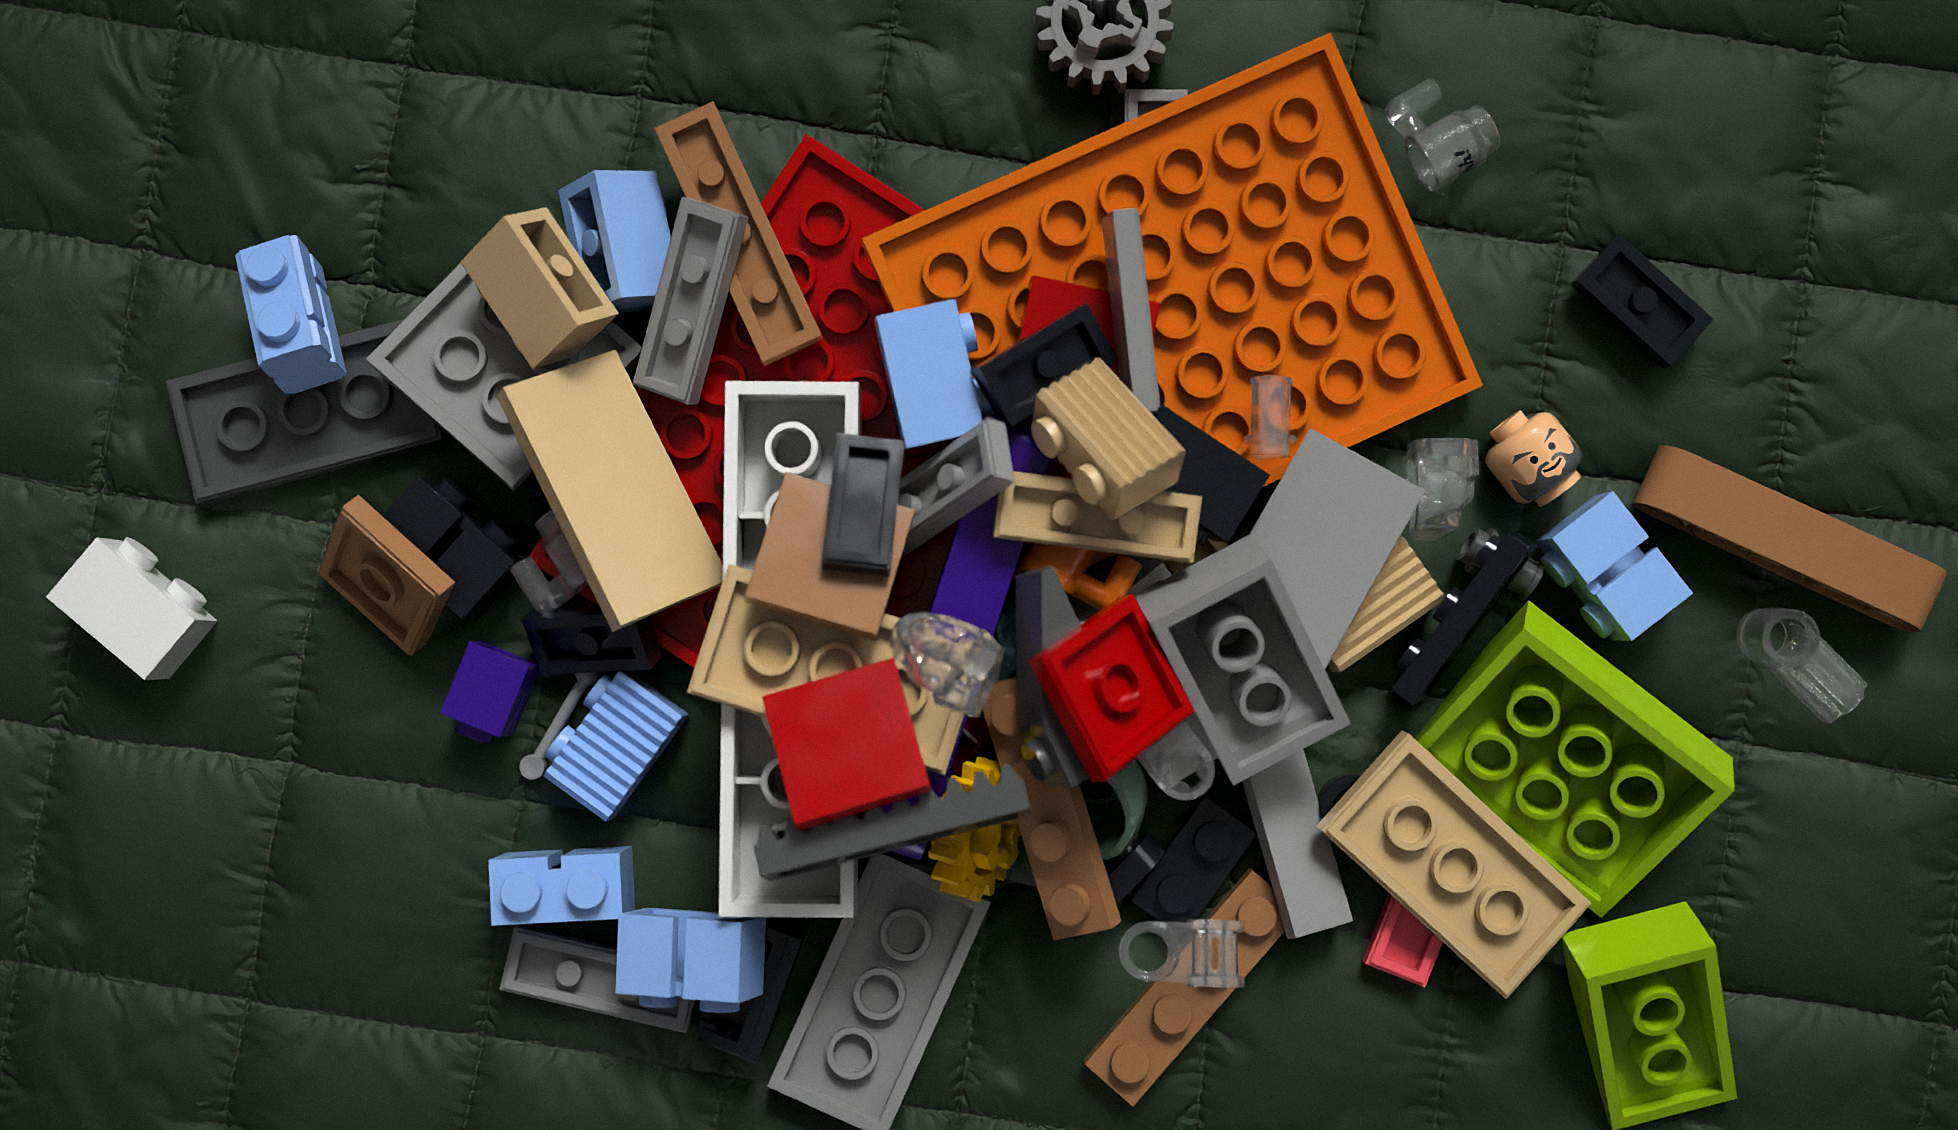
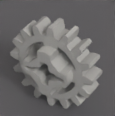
M1043 0L1048 6L1038 7L1036 10V25L1044 28V30L1038 33V48L1045 51L1053 50L1048 60L1050 71L1055 72L1065 66L1069 68L1068 86L1072 88L1079 84L1083 77L1090 79L1093 95H1099L1104 81H1112L1118 93L1125 92L1127 76L1130 74L1143 83L1147 81L1150 72L1147 60L1157 64L1163 63L1167 48L1161 42L1171 40L1174 23L1164 19L1170 15L1171 0H1134L1143 12L1146 28L1142 26L1143 20L1132 13L1130 5L1133 0ZM1106 18L1115 22V24H1106L1103 30L1094 27V24L1101 25ZM1062 20L1067 22L1068 29L1077 33L1078 43L1075 48L1069 43L1064 34ZM1118 56L1120 57V58L1113 59V60H1107V59L1114 58V57H1118Z

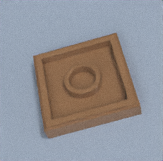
M785 472L745 593V602L876 641L915 510L900 505L897 506L890 576L822 569L831 485Z
M359 495L342 506L319 569V575L404 652L413 656L428 643L455 581Z

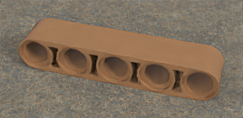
M1659 445L1632 504L1639 511L1880 622L1909 632L1921 633L1947 576V572L1943 568L1700 456L1672 446Z

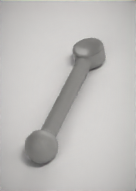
M600 672L575 673L577 681L534 754L525 756L520 762L519 769L525 778L533 780L544 775L547 770V762L545 760L547 750L561 733L586 688L598 682Z

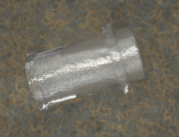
M1275 375L1250 378V385L1252 386L1251 434L1244 436V443L1250 445V456L1267 459L1290 457V445L1297 444V437L1290 435L1291 386H1293V379L1287 376Z

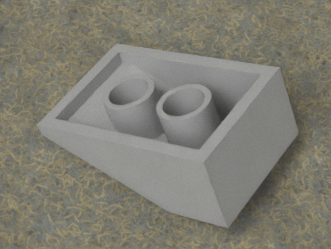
M1251 535L1236 541L1134 595L1194 708L1195 716L1233 785L1351 724L1271 558Z

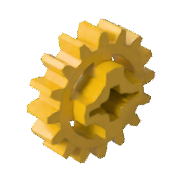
M977 757L975 763L969 761L963 763L962 777L952 775L951 778L955 777L964 791L969 792L973 790L975 772L982 771L992 785H997L1000 783L1001 768L999 761ZM946 792L942 795V798H946ZM1017 820L932 840V848L928 852V858L938 860L931 876L932 879L941 881L939 890L975 902H980L983 894L992 896L995 890V879L1005 881L1007 869H1010L1019 854L1017 843L1021 833Z

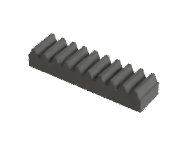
M1006 764L1002 765L1000 783L997 785H992L982 771L975 772L973 790L969 792L964 791L955 777L948 779L946 798L938 799L932 790L920 794L918 805L912 806L908 799L893 802L892 811L885 812L883 807L880 806L867 810L865 818L862 819L857 814L840 818L838 825L835 826L830 821L813 826L811 832H807L806 829L798 830L792 818L786 822L783 839L777 831L768 825L760 826L758 842L754 846L760 877L774 881L1031 816L1032 812L1023 778L1019 779L1011 766Z

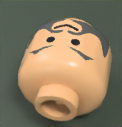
M1519 410L1489 433L1496 443L1488 450L1485 456V463L1512 499L1518 503L1524 504L1535 501L1539 507H1542L1560 496L1581 478L1576 469L1583 459V453L1551 413H1537L1527 419L1523 412Z

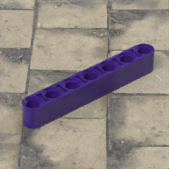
M992 413L991 419L997 420L995 414ZM1024 419L1016 425L1006 428L1013 471L1045 475L1050 458L1040 451L1033 439L1031 432L1032 420ZM997 494L957 521L924 625L925 627L986 646L946 773L943 775L926 769L931 789L938 799L942 798L1024 542L992 537ZM920 795L907 799L912 806L918 805ZM893 803L882 806L885 812L892 811ZM927 842L893 850L892 852L920 860Z

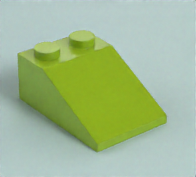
M1686 901L1566 932L1561 937L1569 985L1606 1117L1612 1130L1737 1099L1716 945Z

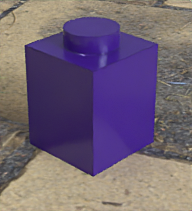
M469 641L440 714L457 720L454 728L456 732L480 742L490 744L493 736L501 738L514 735L540 673L537 662L485 641Z

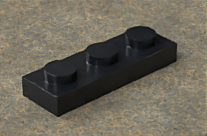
M1518 531L1508 532L1503 540L1493 535L1484 544L1471 563V566L1479 572L1466 590L1462 592L1457 587L1453 588L1435 611L1432 618L1438 621L1440 625L1426 644L1420 639H1416L1396 664L1395 669L1402 676L1392 690L1412 705L1425 700L1539 546Z

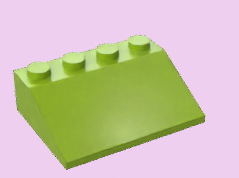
M1529 600L1488 643L1414 738L1591 902L1588 908L1601 918L1735 791L1733 757Z

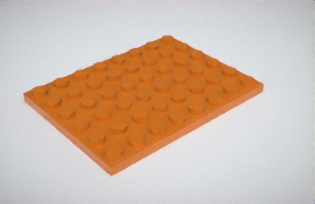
M1331 32L861 239L862 247L892 312L955 299L958 314L970 313L978 351L967 353L972 369L1017 342L1029 281L1032 275L1109 291L1102 219L1112 210L1136 208V212H1139L1148 299L1160 302L1153 337L1160 403L1270 474L1264 486L1282 478L1310 428L1348 448L1483 386ZM1033 414L1027 417L1026 419L1032 420ZM958 438L951 439L950 442L952 443ZM1057 456L1050 458L1045 476L1073 479V474L1067 472L1064 463H1059ZM1023 542L1017 564L1022 555H1025L1031 542ZM1096 551L1088 567L1118 553ZM1015 567L1012 576L1014 584L1015 577L1023 573V571L1019 570L1017 567Z

